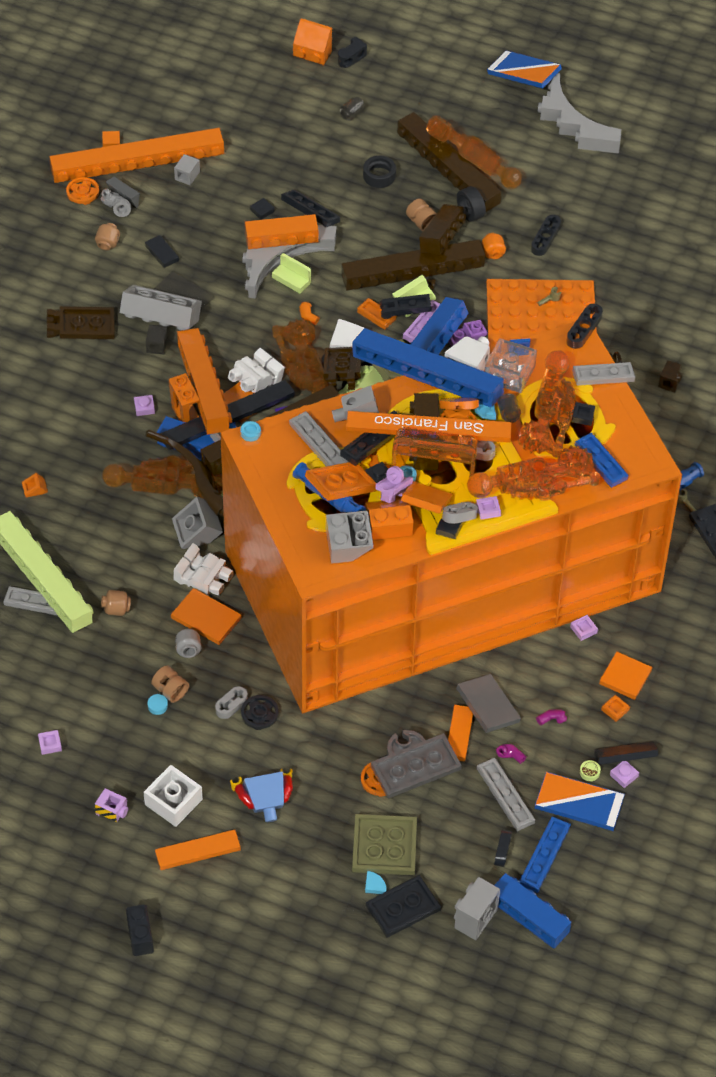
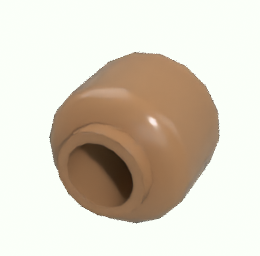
M107 223L100 225L95 236L97 246L103 250L115 248L121 233L115 224Z
M109 590L106 596H102L101 607H104L105 613L108 615L123 616L126 612H129L131 600L124 591Z

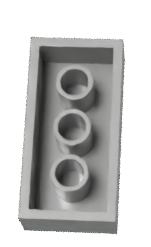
M132 285L123 291L120 313L125 314L128 318L139 317L145 322L156 321L162 326L173 325L177 326L179 330H187L199 321L202 301Z

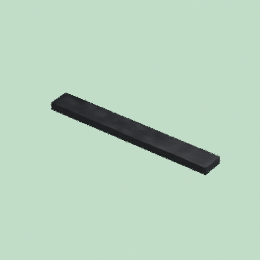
M283 380L227 404L228 412L231 413L232 423L294 397L295 391L286 380ZM200 416L160 434L183 445L206 435L207 432ZM164 444L168 448V450L174 449L173 447Z

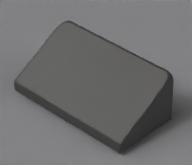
M116 177L106 181L107 186L112 192L119 193L136 208L138 207L140 193Z

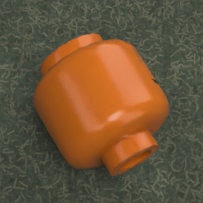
M489 233L482 239L481 245L487 258L499 259L505 254L506 246L501 235Z

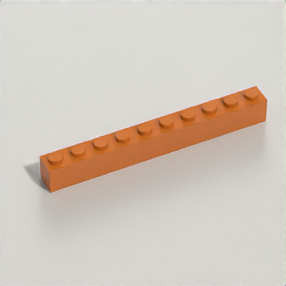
M220 128L53 155L50 156V166L54 183L80 177H93L179 162L184 154L196 159L223 155L224 141Z

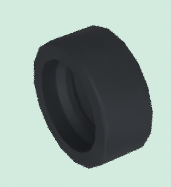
M386 156L370 157L363 165V179L371 187H388L396 178V165L392 159ZM375 168H383L388 170L389 173L377 176L370 173V171Z
M473 186L458 191L457 204L458 206H464L466 220L471 222L484 217L486 207L480 192Z

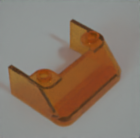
M403 427L397 430L394 438L391 467L397 466L398 454L471 464L468 487L472 488L478 441L471 435L464 436Z

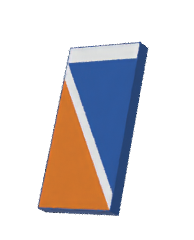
M505 51L487 69L489 75L544 88L561 70V64Z
M546 772L535 809L614 831L625 794Z

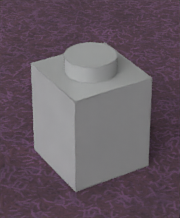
M184 154L174 167L175 180L191 185L200 173L199 160Z

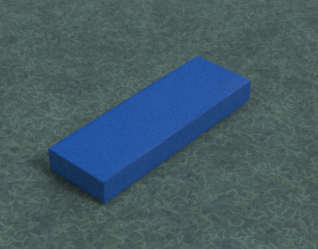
M592 433L575 441L576 448L611 488L628 479L629 475Z

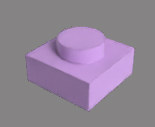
M152 395L134 397L136 416L155 414Z
M497 496L476 499L480 520L501 517Z
M588 615L571 622L570 625L580 641L598 632V628Z
M58 730L38 734L42 755L62 751Z
M622 761L610 771V776L625 788L638 778L639 772L627 761Z

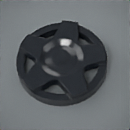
M265 695L252 696L241 707L242 720L246 725L255 730L272 726L277 721L279 714L276 702ZM257 700H264L265 702L259 703ZM249 704L250 709L245 711V708ZM273 707L275 709V714L271 712V709Z

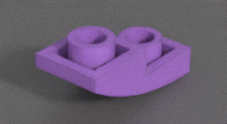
M481 320L464 323L463 328L455 331L448 342L452 347L464 337L478 340L481 336L485 337L488 332Z

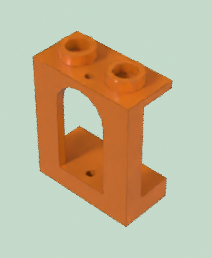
M184 373L170 378L171 404L178 420L186 423L199 417L193 404L200 402L187 374Z

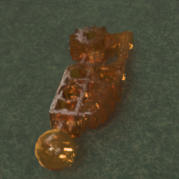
M433 116L428 121L426 130L430 135L442 142L451 141L457 146L458 153L490 176L495 173L499 175L504 187L514 189L520 185L522 181L521 172L514 167L505 168L502 166L503 159L486 146L482 140L473 135H461L454 130L451 123H446L447 120L440 116Z
M304 318L299 321L295 319V322L289 321L287 326H273V337L280 347L281 361L290 381L299 389H308L312 394L327 387L319 355L314 348H308L307 346L311 345L312 341L315 340V327L310 320L305 322ZM283 338L295 346L296 351L286 349Z
M553 351L545 359L546 369L536 400L534 415L538 418V422L533 420L529 423L524 422L518 433L519 445L523 446V451L529 449L531 454L534 451L538 454L546 451L552 454L553 457L558 458L562 455L565 433L572 421L576 397L575 389L571 382L563 378V374L570 367L569 357L562 351ZM550 423H555L560 429L556 441H554L549 429Z
M570 445L568 449H563L555 463H547L542 458H533L499 466L495 476H489L483 472L474 473L467 481V488L469 493L477 498L488 496L493 488L498 487L501 494H510L511 498L518 497L519 500H523V498L532 500L535 497V499L546 501L555 495L565 493L567 488L588 484L596 486L599 484L600 474L593 469V457L591 453H588L587 448L580 449L579 445L577 448H574ZM569 476V477H575V478H578V479H576V480H574V481L566 482L565 480L560 479V478H561V477Z
M175 455L168 456L164 460H160V458L156 460L149 458L148 461L143 460L140 465H134L133 472H125L122 466L110 464L105 467L102 473L104 483L112 488L119 487L124 482L131 483L133 491L173 495L179 489L186 488L191 489L194 496L203 498L197 487L195 475L189 474L194 470L192 464L188 460L180 459ZM222 472L213 476L216 490L219 493L223 490Z

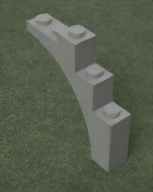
M557 73L548 83V89L551 91H547V96H543L542 103L539 102L538 113H541L540 120L557 122L556 127H560L559 134L576 136L575 142H578V149L619 153L622 129L596 123L575 110L562 92L560 73Z
M318 225V242L258 249H248L247 247V252H243V263H246L247 276L250 277L249 280L246 279L245 290H248V297L256 298L264 278L275 267L280 265V255L282 253L293 258L305 253L335 251L336 226L325 227Z

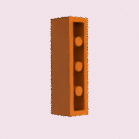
M316 215L245 221L248 249L318 242Z

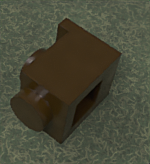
M667 360L660 375L659 388L676 393L677 385L680 383L683 375L680 372L682 369L681 364Z

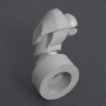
M104 189L101 192V201L110 208L113 206L115 215L125 217L130 214L131 204L127 199L109 189Z

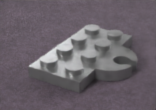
M411 730L402 731L403 738L408 740L407 744H400L397 741L398 736L396 733L392 735L388 741V755L372 761L370 765L388 799L457 772L462 768L444 733L425 740L421 734Z

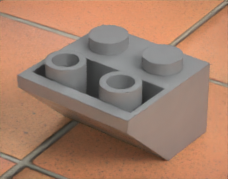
M368 511L326 515V534L331 564L351 562L373 549Z

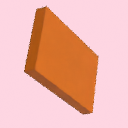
M347 462L306 470L305 477L327 501L377 491L375 490L377 483L359 464L354 466Z
M195 588L189 592L171 614L173 620L189 629L197 631L200 635L218 645L222 643L242 619L240 613Z

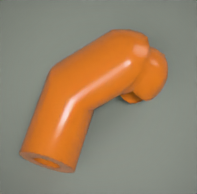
M302 302L299 307L301 318L316 325L320 317L311 313V303Z

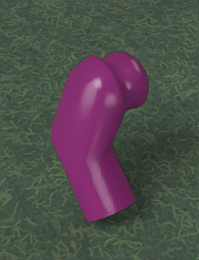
M549 709L537 716L536 721L541 726L556 718L557 723L560 724L567 720V716L565 715L566 712L562 709Z
M512 744L500 745L496 749L497 755L501 758H514L519 764L523 763L526 759V755Z

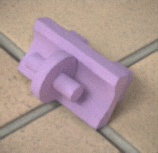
M397 466L390 467L386 473L387 477L376 484L375 490L381 491L382 501L394 502L395 495L402 496L406 491V487L413 483V477H404L403 470Z

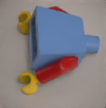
M281 769L278 773L245 778L243 782L242 778L238 777V783H233L230 780L232 790L236 792L238 798L247 808L253 809L254 813L264 812L265 822L277 820L275 809L283 808L284 803L289 800L293 790L292 769H289L288 774L283 773V769Z

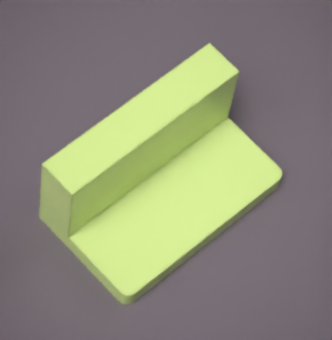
M282 253L280 255V265L272 272V278L301 293L311 284V269Z
M423 275L392 294L393 298L429 294L430 301L436 299Z

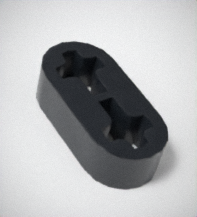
M501 831L494 861L495 866L505 867L511 842V831Z

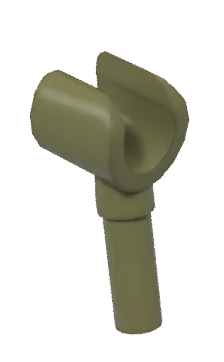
M553 287L550 295L538 301L537 304L540 306L550 300L558 301L562 292L557 293L558 288Z
M681 489L682 495H678L677 503L685 504L691 512L697 511L687 499V491Z

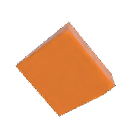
M38 473L22 481L25 497L42 495L48 492L45 479Z

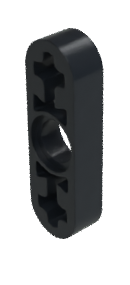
M549 215L544 220L532 241L531 252L534 255L542 256L548 251L561 226L559 216ZM543 233H548V234H550L551 236H550V237H543L542 234H543Z
M589 304L583 310L567 333L566 342L569 347L578 349L585 344L602 319L603 309L600 305ZM581 324H588L590 327H589V328H582V327H580V325H581Z

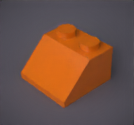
M301 18L293 42V56L324 65L332 52V27Z
M395 499L392 503L385 501L365 503L369 516L372 540L412 536L413 517L410 504L402 502L401 499Z

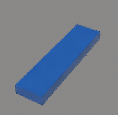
M551 817L519 881L522 886L537 893L539 892L571 824Z

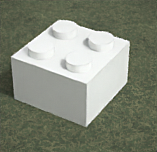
M172 765L144 791L145 805L175 827L203 800L202 787Z

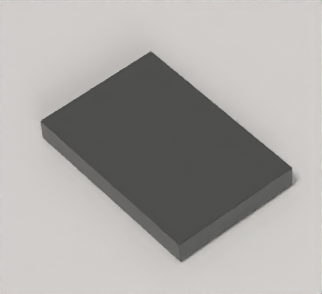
M491 674L457 685V691L486 733L520 722L521 717Z

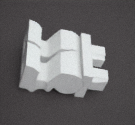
M259 348L254 353L253 360L246 356L236 361L234 368L229 371L228 379L232 382L239 381L241 383L240 387L244 392L252 391L255 393L265 389L267 386L281 382L285 367L263 349Z
M192 543L184 557L174 568V580L180 585L192 586L207 596L210 592L220 595L224 589V584L219 582V580L222 579L229 582L233 577V570L225 566V560L219 559L211 553L204 557L200 556V549Z

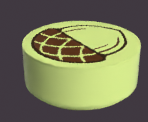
M592 760L583 762L580 767V776L586 781L597 780L601 770L599 764Z

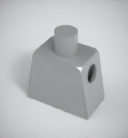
M372 386L342 396L343 408L332 410L335 422L347 420L348 411L379 413Z

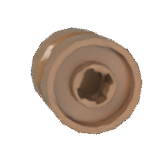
M423 199L414 200L406 210V215L415 222L421 231L425 230L437 214L432 208H429V205Z
M168 665L159 669L151 682L171 703L179 701L189 689V683L181 676H178L177 672Z

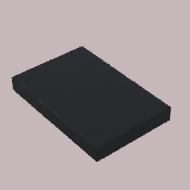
M420 875L366 902L367 909L386 938L441 911L440 904Z

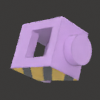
M104 789L95 803V813L98 816L102 815L118 822L120 817L125 818L128 813L127 799L108 789Z

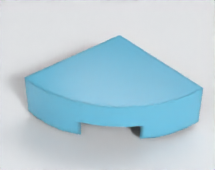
M479 403V407L474 409V412L479 417L487 420H496L494 406L490 408Z
M367 871L365 893H385L386 885L384 880L378 874Z

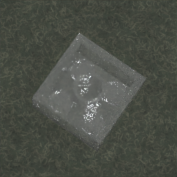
M499 338L485 364V372L503 378V388L522 393L536 366L537 350Z

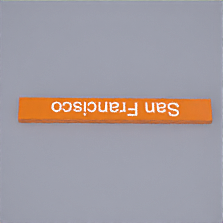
M348 411L346 431L510 443L512 422Z

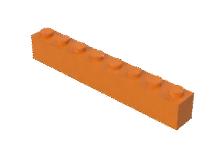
M199 328L177 331L178 348L188 378L200 402H197L207 435L224 432L229 429L232 417L231 413L228 412L227 401H223L224 393L220 389V381L217 378L216 369L213 367L212 358L209 356L208 346H205L204 335L200 334Z

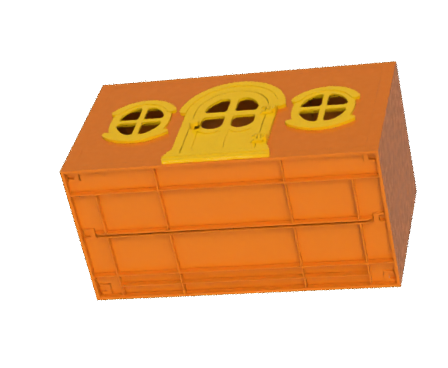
M575 322L521 338H530L529 354L509 355L508 342L490 348V360L484 372L503 378L504 393L494 405L496 420L483 419L474 412V409L469 410H471L477 420L512 422L510 443L492 441L495 444V457L489 461L446 452L439 448L438 470H416L417 477L415 482L452 494L451 501L447 506L462 502L476 504V499L497 496L501 517L480 520L479 513L477 512L476 519L463 522L456 539L436 534V528L442 518L443 511L438 514L410 504L413 517L412 536L373 540V549L351 562L331 564L326 534V515L342 512L307 488L303 481L293 477L294 469L301 462L307 464L309 469L326 466L289 425V420L306 411L337 447L342 450L364 433L346 431L347 420L334 421L332 410L343 408L341 398L349 393L340 394L330 399H324L314 404L304 405L298 409L285 411L281 414L256 421L261 427V436L256 441H245L241 437V426L221 432L225 552L302 714L571 623L583 616H591L661 592L682 473L627 382L576 385L572 372L573 366L615 363L595 329L585 344L578 349L569 347L566 342L567 333ZM581 324V325H580V327H582V328H589V327H590L588 324ZM404 375L371 385L379 413L386 414L396 411L400 415H414L410 414V401H414V393L439 394V399L461 397ZM576 402L595 406L591 426L572 422ZM439 407V417L446 409ZM592 433L629 475L628 479L611 488L576 448L575 441ZM394 436L361 461L359 465L364 471L380 462H383L388 469L392 466L401 467L407 465L413 467V461H409L410 449H413V445H409L410 436ZM464 443L461 447L469 449L472 447V444ZM378 490L351 496L353 501L365 506L366 502L382 501L381 491ZM395 495V499H402V496Z

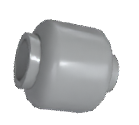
M184 629L178 632L175 638L177 653L184 658H192L198 655L201 651L199 633L193 629Z

